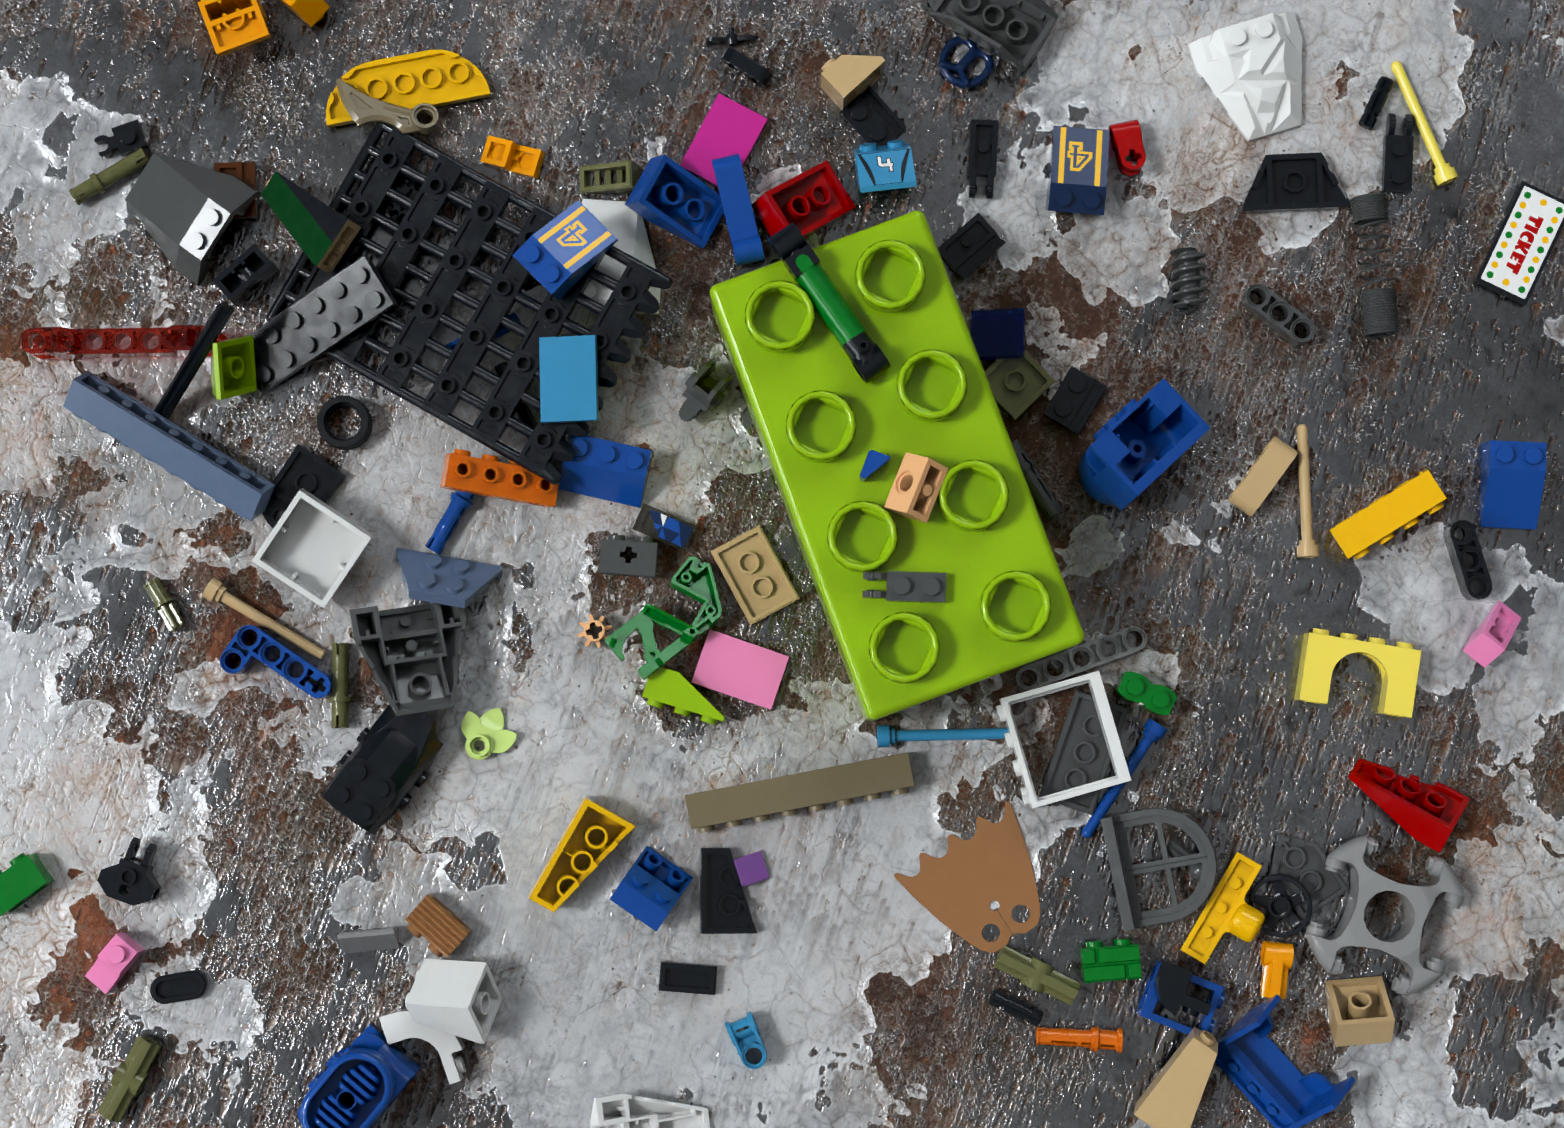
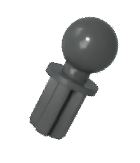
M1172 839L1167 845L1170 857L1196 853L1195 851L1190 852L1176 839ZM1202 863L1187 865L1191 877L1196 881H1200Z

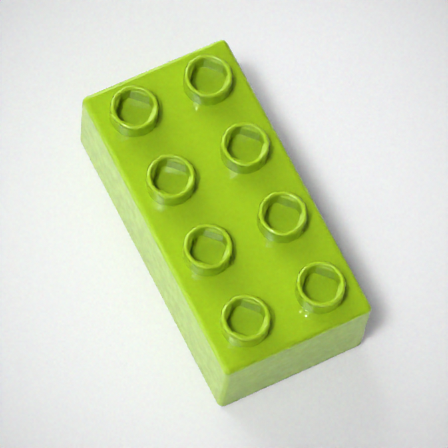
M913 211L813 248V251L820 260L821 266L891 365V368L867 384L859 376L850 358L813 306L809 295L800 287L798 282L794 281L781 260L720 282L710 288L709 293L716 324L864 719L867 721L878 720L1083 642L1085 637L927 218L923 212ZM874 450L891 457L885 466L865 482L860 481L859 477L869 451ZM906 452L928 457L949 468L927 523L902 517L884 507ZM863 572L946 573L945 603L886 601V599L862 598L863 591L869 589L886 592V580L867 581L863 579Z

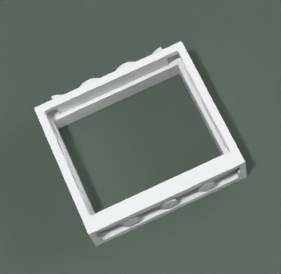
M1099 671L999 699L1000 705L996 706L1000 722L1005 721L1008 732L1004 733L1008 750L1014 749L1016 760L1012 761L1016 777L1021 776L1024 787L1020 788L1024 805L1029 803L1030 808L1033 809L1132 781ZM1088 683L1115 776L1037 798L1010 705Z

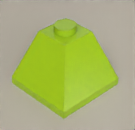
M253 335L212 344L210 364L212 394L217 400L257 391Z

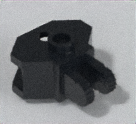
M136 837L130 842L125 858H121L119 864L102 869L97 880L106 896L133 906L158 898L161 886L152 872L154 866H151L157 845L150 843L145 850L142 862L137 861L135 857L140 848L141 839ZM126 886L129 887V893L126 891Z

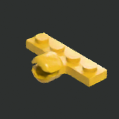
M1239 852L1235 854L1180 949L1181 951L1206 965L1225 933H1231L1245 942H1251L1255 939L1264 923L1265 917L1262 912L1245 902V896L1262 869L1261 865Z

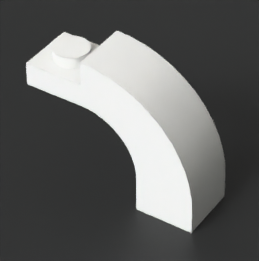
M407 1008L379 1017L388 1045L408 1038L423 1039L432 1044L438 1051L449 1085L459 1082L464 1078L463 1073L466 1072L464 1061L461 1055L458 1057L456 1055V1052L466 1047L461 1037L414 1022Z

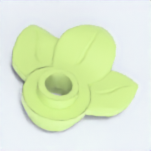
M500 708L491 709L480 718L473 712L468 711L462 720L461 730L467 738L465 749L467 754L473 759L483 760L488 758L491 753H504L516 740L517 734L515 732L504 730V716ZM479 740L485 744V748L482 751L475 749V743Z

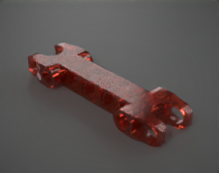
M173 325L168 328H29L22 333V349L39 359L74 361L83 358H186L205 325ZM220 333L215 342H219V339L221 341L227 340V337ZM33 334H40L33 338V349L30 348L29 338ZM129 336L131 344L128 348L122 350L120 342L124 337ZM153 336H158L159 344L157 347L149 349V339ZM102 337V346L97 350H93L92 342L94 339ZM212 348L206 358H211Z

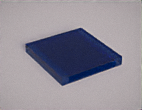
M1024 308L971 311V337L980 360L1025 358Z

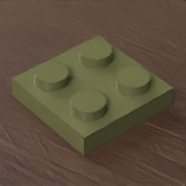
M1016 341L985 371L996 403L1014 421L1055 382Z

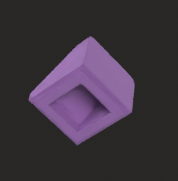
M761 851L734 859L742 887L770 878Z

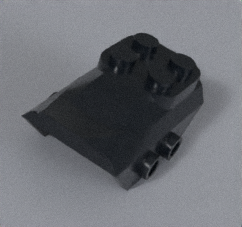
M390 704L370 729L366 727L357 738L359 744L353 752L348 750L339 762L342 765L321 793L322 797L332 807L373 835L382 828L398 808L403 811L412 799L409 794L415 786L420 788L428 779L429 774L427 770L444 745L437 739L436 722L425 713L396 717Z

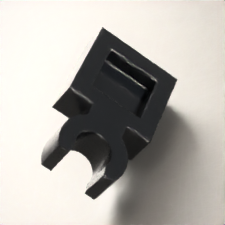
M138 119L111 128L114 135L112 137L101 135L94 139L98 145L108 144V148L105 151L99 152L102 158L112 157L116 150H119L120 155L123 157L132 154L140 147L143 150L149 148Z

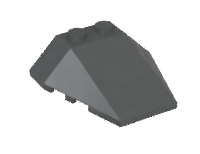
M153 153L125 198V201L175 270L196 285H200L214 263L208 256L234 215L244 216L258 192L235 176Z
M431 602L430 604L378 611V606L349 610L353 638L396 717L454 708L463 637L466 628L464 608Z

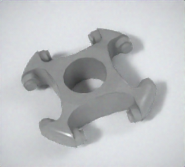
M1364 835L1342 844L1327 855L1325 870L1339 873L1340 870L1345 869L1347 864L1351 873L1348 901L1338 926L1329 937H1326L1327 930L1323 929L1324 925L1310 921L1305 935L1313 955L1323 969L1330 974H1342L1345 962L1342 961V956L1337 955L1336 952L1346 946L1378 949L1399 960L1405 968V975L1400 974L1393 979L1391 990L1406 996L1428 987L1444 975L1445 961L1431 957L1430 961H1425L1423 968L1419 960L1422 928L1436 897L1440 893L1445 892L1443 900L1447 901L1446 906L1460 909L1465 895L1451 866L1444 858L1438 856H1428L1425 869L1428 870L1429 875H1432V879L1421 885L1398 883L1369 869L1364 863L1363 856L1370 857L1372 853L1375 854L1379 841L1375 840L1374 837ZM1391 891L1402 901L1405 910L1404 922L1400 930L1393 936L1377 939L1366 928L1364 910L1368 901L1377 893Z

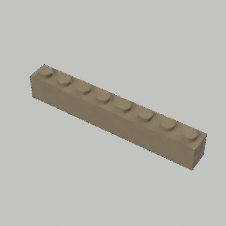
M908 752L688 794L685 795L691 829L697 828L698 833L715 830L714 825L725 823L726 828L743 825L742 819L753 817L754 822L770 820V814L781 812V816L786 817L798 814V808L809 807V812L826 809L825 803L836 801L837 806L854 803L853 798L864 796L865 801L882 798L881 792L891 790L893 796L909 793L908 787L914 786L909 755Z

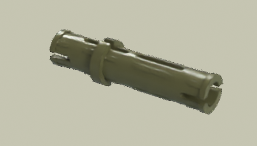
M140 147L137 151L98 174L92 173L89 175L90 178L69 189V192L73 199H75V202L80 205L99 192L100 194L105 193L106 188L147 165L149 158Z
M331 643L333 683L332 696L329 697V703H331V728H349L348 705L351 703V697H349L350 643Z

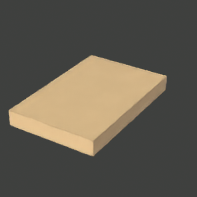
M760 525L710 551L750 626L800 599Z

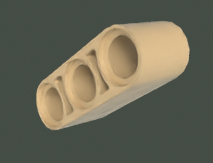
M1274 436L1232 492L1228 501L1251 517L1290 466L1298 452L1277 436Z

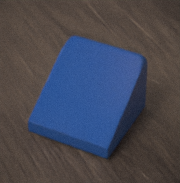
M874 450L869 451L859 477L860 481L865 482L885 466L891 457Z

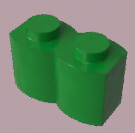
M1123 672L1113 690L1121 699L1131 703H1139L1147 712L1161 716L1169 715L1177 699L1176 694L1169 688L1158 684H1151L1146 677L1136 672Z

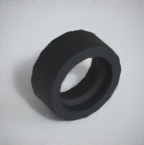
M337 396L329 399L322 405L317 415V428L320 436L329 445L340 450H352L360 447L368 440L372 431L373 420L370 411L361 401L351 396ZM350 407L358 412L361 418V427L354 437L339 439L330 432L328 426L331 413L337 408Z

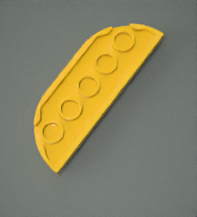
M426 50L366 62L352 68L341 77L344 82L365 95L409 109H413L421 103H428L434 107L492 96L488 83L481 71L459 54L447 50ZM337 86L330 93L327 102L326 124L328 128L355 123L341 101Z

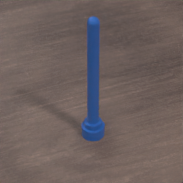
M1148 718L1143 726L1145 729L1142 733L1144 735L1126 762L1130 777L1152 743L1157 742L1159 738L1162 740L1168 731L1150 718ZM1127 782L1109 788L1094 811L1093 816L1090 817L1082 829L1083 837L1090 838L1101 823V818L1105 817Z

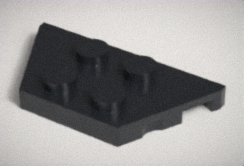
M1322 152L1272 154L1264 156L1243 203L1241 213L1348 209L1350 201L1343 195L1338 186L1339 182L1334 173L1329 170L1328 163Z

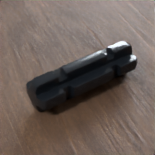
M1382 76L1375 86L1376 89L1373 91L1364 110L1366 113L1362 114L1359 121L1361 127L1371 130L1375 126L1376 117L1380 115L1388 98L1387 93L1391 91L1394 85L1392 79Z
M997 989L993 990L988 1002L991 1006L998 1009L1002 1007V1011L1021 1020L1026 1018L1027 1022L1034 1026L1039 1025L1043 1017L1042 1010L1036 1007L1031 1009L1029 1004L1010 995L1006 997L1004 992Z

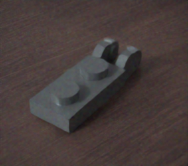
M863 572V579L867 581L886 580V592L869 589L863 591L862 598L886 599V601L945 603L946 573Z

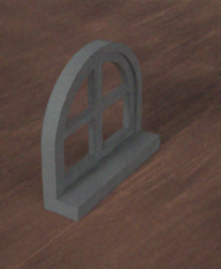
M1150 808L1101 818L1123 931L1179 920L1193 913L1205 902L1215 884L1217 857L1210 837L1198 822L1182 812L1168 808ZM1156 823L1163 859L1132 865L1125 828ZM1162 823L1174 825L1186 832L1195 842L1200 853L1169 858ZM1202 863V873L1196 889L1186 900L1178 903L1171 868ZM1165 869L1172 906L1142 911L1135 875Z

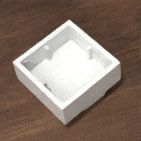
M302 488L283 513L252 562L322 608H325L374 535Z

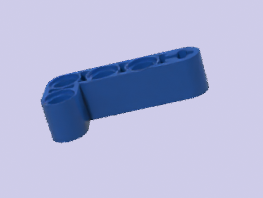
M739 153L712 159L736 265L741 266L765 260Z
M245 625L241 627L220 657V665L225 672L242 674L249 669L255 659H258L314 698L325 699L332 695L333 683L330 675L258 626ZM254 630L258 636L257 642L249 646L246 643V635L249 631ZM277 646L280 649L281 655L277 661L272 662L269 659L268 653L272 647ZM237 653L241 657V664L238 668L233 669L229 664V660L233 654ZM300 662L304 667V672L300 677L296 678L292 675L291 668L295 663ZM310 677L317 681L325 680L323 683L324 687H326L325 691H317L318 686L307 680Z

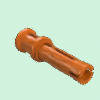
M1037 1026L1036 1045L1090 1048L1093 1052L1102 1049L1116 1050L1117 1053H1122L1123 1028L1118 1027L1117 1030L1099 1029L1098 1026H1093L1090 1030Z

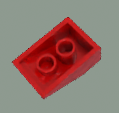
M827 160L765 192L752 204V208L770 237L793 222L805 239L856 208Z

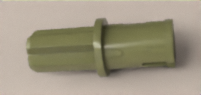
M157 577L145 583L143 587L155 605L154 610L160 613L169 631L175 632L183 628L184 621L174 605L175 599L170 598L161 579Z

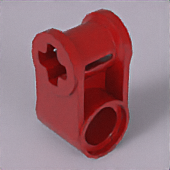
M1138 120L1109 125L1111 144L1115 152L1119 171L1127 177L1137 175L1146 160ZM1131 157L1132 161H1137L1136 164L1132 165L1131 161H1126L1127 158Z

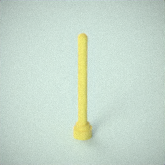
M1394 61L1391 64L1392 72L1436 167L1434 169L1435 175L1433 176L1438 187L1456 180L1459 176L1455 167H1451L1450 163L1445 162L1401 62Z

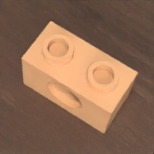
M906 452L884 507L902 517L927 523L949 468L928 457Z

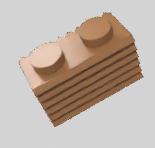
M432 893L427 894L405 919L409 923L407 929L417 938L421 936L426 938L430 942L428 948L438 957L444 955L448 958L473 931Z

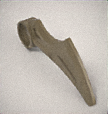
M340 78L336 80L341 101L348 114L359 127L370 122H385L396 127L402 134L415 132L430 134L439 125V113L431 104L421 103L413 109L405 108L365 95ZM426 113L431 115L433 120L429 124H422L417 120V117L420 114Z

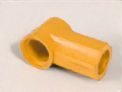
M1263 941L1260 953V963L1263 966L1260 987L1261 997L1271 998L1278 994L1281 999H1286L1288 970L1292 967L1294 957L1293 944Z

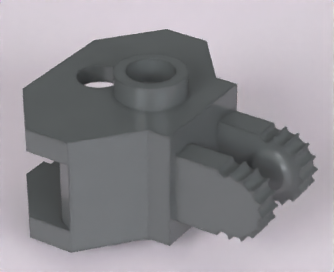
M713 360L704 364L697 373L693 372L685 382L687 388L683 396L687 399L681 406L680 411H678L679 418L684 420V422L691 421L699 413L705 412L711 407L716 409L726 397L724 392L732 383L734 376L728 374L726 378L723 377L719 382L710 376L716 366V362Z

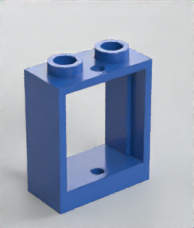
M1156 960L1136 1013L1157 1023L1189 1034L1193 1029L1192 1027L1153 1012L1158 1001L1154 990V981L1161 961ZM1193 974L1190 982L1212 990L1207 1001L1212 1006L1208 1016L1203 1014L1198 1025L1199 1030H1206L1212 1033L1215 1025V1020L1212 1019L1216 1008H1221L1225 999V993L1222 992L1224 987Z

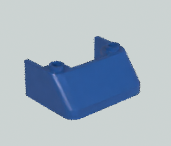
M1277 994L1251 1009L1217 1040L1218 1054L1215 1063L1274 1128H1300L1336 1109L1356 1080L1351 1076L1333 1085L1322 1074L1316 1072L1305 1076L1301 1074L1267 1036L1274 1027L1273 1019L1269 1014L1281 999Z

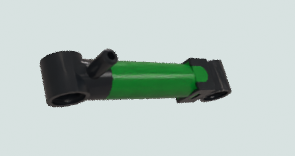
M792 222L769 237L768 241L773 250L784 263L794 281L798 282L800 287L809 295L813 306L850 358L852 365L862 380L867 384L891 368L886 356L860 323L821 266L819 258L810 245L807 244L797 226Z

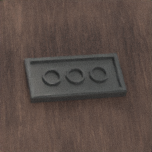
M1077 690L1074 691L1038 797L1106 778L1111 759L1091 695ZM1109 702L1116 730L1120 737L1129 709ZM1101 789L1055 803L1093 816Z

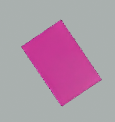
M719 93L680 166L698 178L718 187L712 159L739 153L743 168L768 119Z

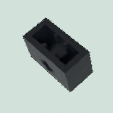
M254 243L220 273L213 282L238 307L276 274L279 269Z

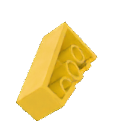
M584 796L528 894L529 899L555 912L578 888L581 882L597 868L599 863L615 849L618 843L635 827L634 823Z

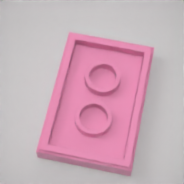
M710 629L691 683L771 710L789 656Z

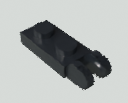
M1388 113L1386 135L1383 137L1381 190L1383 192L1410 193L1412 191L1413 114H1405L1403 119V135H1394L1396 115Z
M971 119L968 157V176H970L969 198H975L977 194L976 177H987L985 186L986 199L993 198L994 178L996 177L999 127V121Z

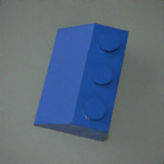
M568 435L567 442L574 448L575 458L569 462L562 461L559 490L641 508L653 458L652 450L591 436L577 437Z

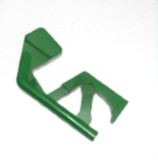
M690 556L671 578L670 586L673 589L703 604L692 625L648 603L640 613L604 639V642L622 662L625 660L622 653L623 645L626 639L635 630L642 638L645 651L644 660L647 662L638 669V674L643 680L719 622L722 608L710 563H702L697 557ZM653 622L663 630L669 629L681 635V637L660 652L656 647Z

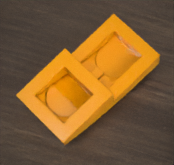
M488 135L480 162L518 175L538 179L546 153L539 149L518 145L511 140Z

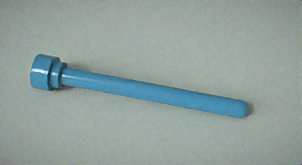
M877 725L878 748L889 747L890 744H895L898 741L1005 739L1004 733H1007L1008 729L895 730L894 727L889 728V725Z

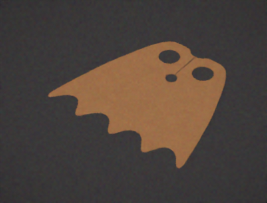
M1009 802L1005 803V813L999 823H992L978 816L976 819V832L970 840H962L954 835H949L948 851L945 856L935 858L925 853H920V872L918 875L908 877L899 873L894 874L900 884L940 922L968 943L984 952L994 953L999 951L1003 945L1006 946L1012 935L1027 933L1038 924L1040 919V903L1032 864L1021 829ZM992 901L999 903L998 911L990 909L989 905ZM1024 905L1028 908L1030 915L1026 922L1018 923L1012 918V910L1015 906ZM988 924H994L1000 930V936L994 942H988L982 936V930Z

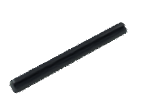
M223 301L216 306L154 411L166 419L170 418L211 350L212 344L215 343L231 317L233 307L227 302Z

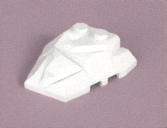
M1294 12L1279 15L1271 13L1218 29L1212 35L1202 37L1188 44L1196 73L1201 79L1204 78L1212 89V95L1216 100L1219 99L1226 108L1228 117L1247 142L1301 126L1303 38Z

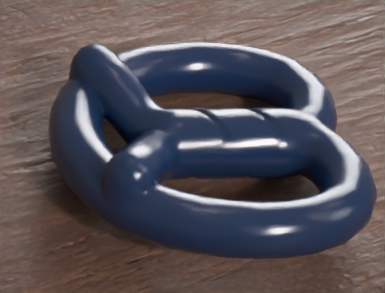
M956 36L943 47L939 56V68L944 78L952 85L968 89L976 87L988 79L994 68V60L991 55H987L977 48V45L972 40L968 39L965 41ZM964 44L969 48V51L957 64L947 61L951 50L955 46ZM976 58L984 59L986 62L985 69L980 75L969 80L966 70ZM950 70L958 72L960 78L954 76Z

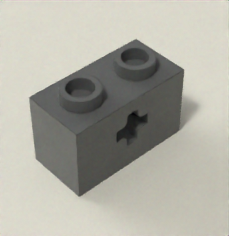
M609 534L608 539H601L599 573L603 575L657 578L659 544L653 543V538L638 536L636 541H625L624 535ZM628 549H632V552L637 555V558L631 559V563H627V560L622 557V554H626Z

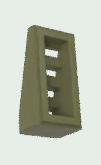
M632 160L579 166L580 194L632 192L639 180L638 165ZM601 172H605V185H602ZM613 172L617 173V183L613 184ZM590 173H594L595 186H590Z

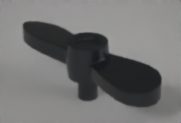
M729 27V34L726 37L706 38V44L719 45L727 43V46H736L738 41L759 40L758 35L738 36L734 33V27Z

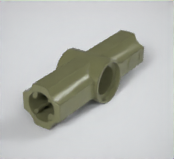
M1005 945L1000 950L993 966L1019 979L1023 985L1040 993L1045 992L1069 1005L1075 1000L1081 985L1080 982L1054 970L1053 966L1035 957L1030 958Z
M143 1035L137 1037L126 1060L121 1062L110 1083L112 1086L98 1110L102 1117L117 1123L122 1121L134 1097L138 1096L148 1080V1071L162 1047L157 1041Z

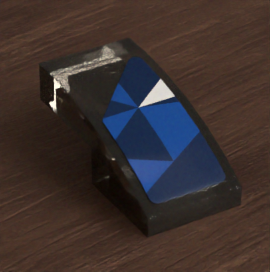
M643 504L632 529L688 553L699 527L647 504Z

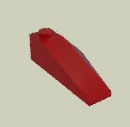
M1359 758L1348 776L1353 783L1415 840L1439 853L1470 801V798L1444 784L1435 782L1433 786L1419 781V776L1412 774L1407 778L1395 774L1394 770L1390 767Z

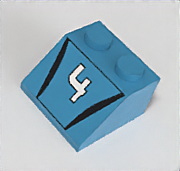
M891 140L885 146H876V143H864L859 145V149H854L856 180L860 193L917 187L912 150L909 143H904V140Z

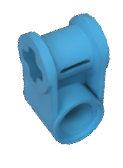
M751 1011L747 1012L746 1017L735 1022H725L727 1032L743 1064L750 1069H758L763 1066L767 1059V1050ZM745 1026H749L748 1028H746V1029H744V1030H742V1031L737 1032V1030H739V1029H741V1028H743V1027H745ZM758 1048L762 1052L761 1061L757 1063L750 1062L746 1056L748 1049Z

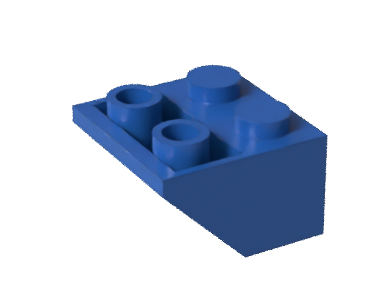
M646 846L610 900L657 931L693 877Z

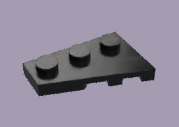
M700 848L701 934L757 933L730 848Z

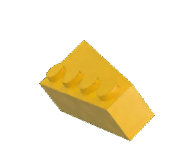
M1427 468L1419 472L1417 477L1405 481L1391 493L1381 496L1365 509L1357 511L1330 528V532L1348 559L1352 556L1356 560L1370 552L1368 546L1377 541L1380 545L1395 537L1393 531L1403 526L1406 530L1419 522L1418 516L1427 511L1431 515L1444 507L1442 501L1447 498Z

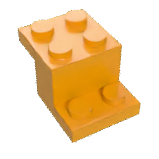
M201 0L198 2L218 57L271 38L266 24L268 18L261 0Z

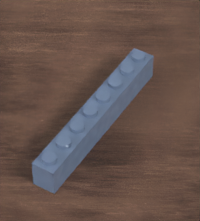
M87 371L72 380L63 407L71 411L76 417L96 426L99 431L119 440L122 445L137 451L145 459L155 462L166 469L169 474L186 481L192 488L204 492L212 497L215 502L227 506L242 518L252 521L265 511L275 484L93 373Z

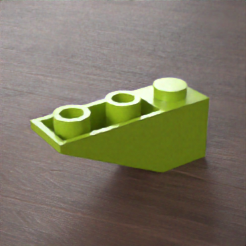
M660 667L648 677L642 697L648 698V705L663 709L664 704L675 707L674 713L690 717L691 712L702 715L700 721L717 725L718 720L724 722L725 717L681 673Z

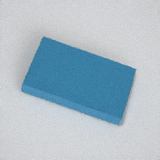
M597 336L539 337L541 423L599 421Z

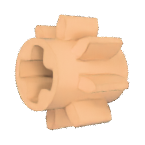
M589 614V622L586 624L579 622L584 627V632L579 633L578 637H586L588 639L585 643L586 647H589L592 642H596V646L600 649L602 646L600 641L608 637L606 635L607 630H611L613 627L602 624L605 620L603 615L597 621L594 620L592 614ZM593 624L598 628H602V632L598 633L599 638L597 639L592 635H588V631L592 630L591 625Z

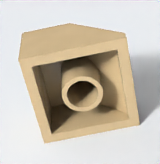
M841 55L836 60L831 58L821 68L823 72L821 73L820 87L842 110L884 74L885 59L882 56Z
M1382 976L1327 980L1325 982L1329 1026L1335 1047L1392 1042L1395 1018Z

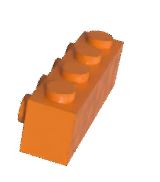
M454 449V453L445 455L440 488L547 508L555 507L559 484L553 485L511 460L507 464L498 462L499 457L482 454L481 458L470 457V451Z

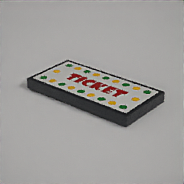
M1522 181L1473 282L1523 306L1526 305L1564 226V200Z

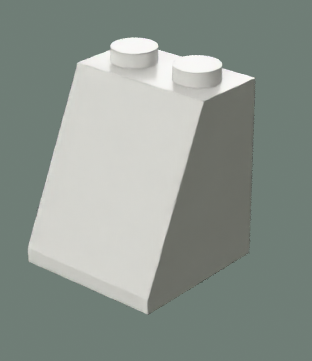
M424 958L420 970L416 972L411 991L406 995L405 1006L416 1023L479 1044H485L503 998L487 962Z

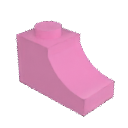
M1499 600L1479 627L1470 635L1463 651L1484 668L1487 667L1505 651L1522 617Z
M125 931L117 933L98 954L96 962L85 977L105 994H108L146 949Z

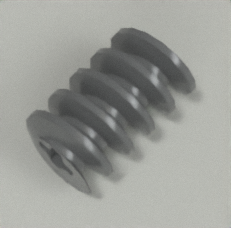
M1196 248L1171 250L1170 255L1177 257L1170 262L1172 267L1177 268L1171 272V276L1178 279L1172 282V288L1179 290L1173 293L1172 298L1180 301L1174 304L1173 307L1191 308L1207 302L1208 298L1200 296V293L1208 290V287L1199 285V282L1207 279L1206 275L1199 274V271L1206 268V265L1198 263V260L1206 257V254L1197 252Z

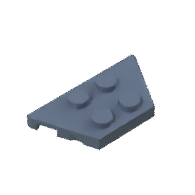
M402 548L396 549V561L400 564L401 576L406 583V591L410 599L466 608L473 602L476 596L481 595L488 589V584L493 579L499 580L503 574V566Z

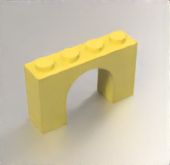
M1313 628L1312 633H1304L1294 700L1315 704H1328L1331 677L1335 665L1346 655L1357 653L1370 658L1377 665L1381 673L1382 686L1377 714L1412 718L1422 650L1413 649L1414 644L1396 642V646L1385 645L1386 640L1369 637L1368 642L1357 640L1358 635L1341 633L1340 637L1329 636L1330 631Z

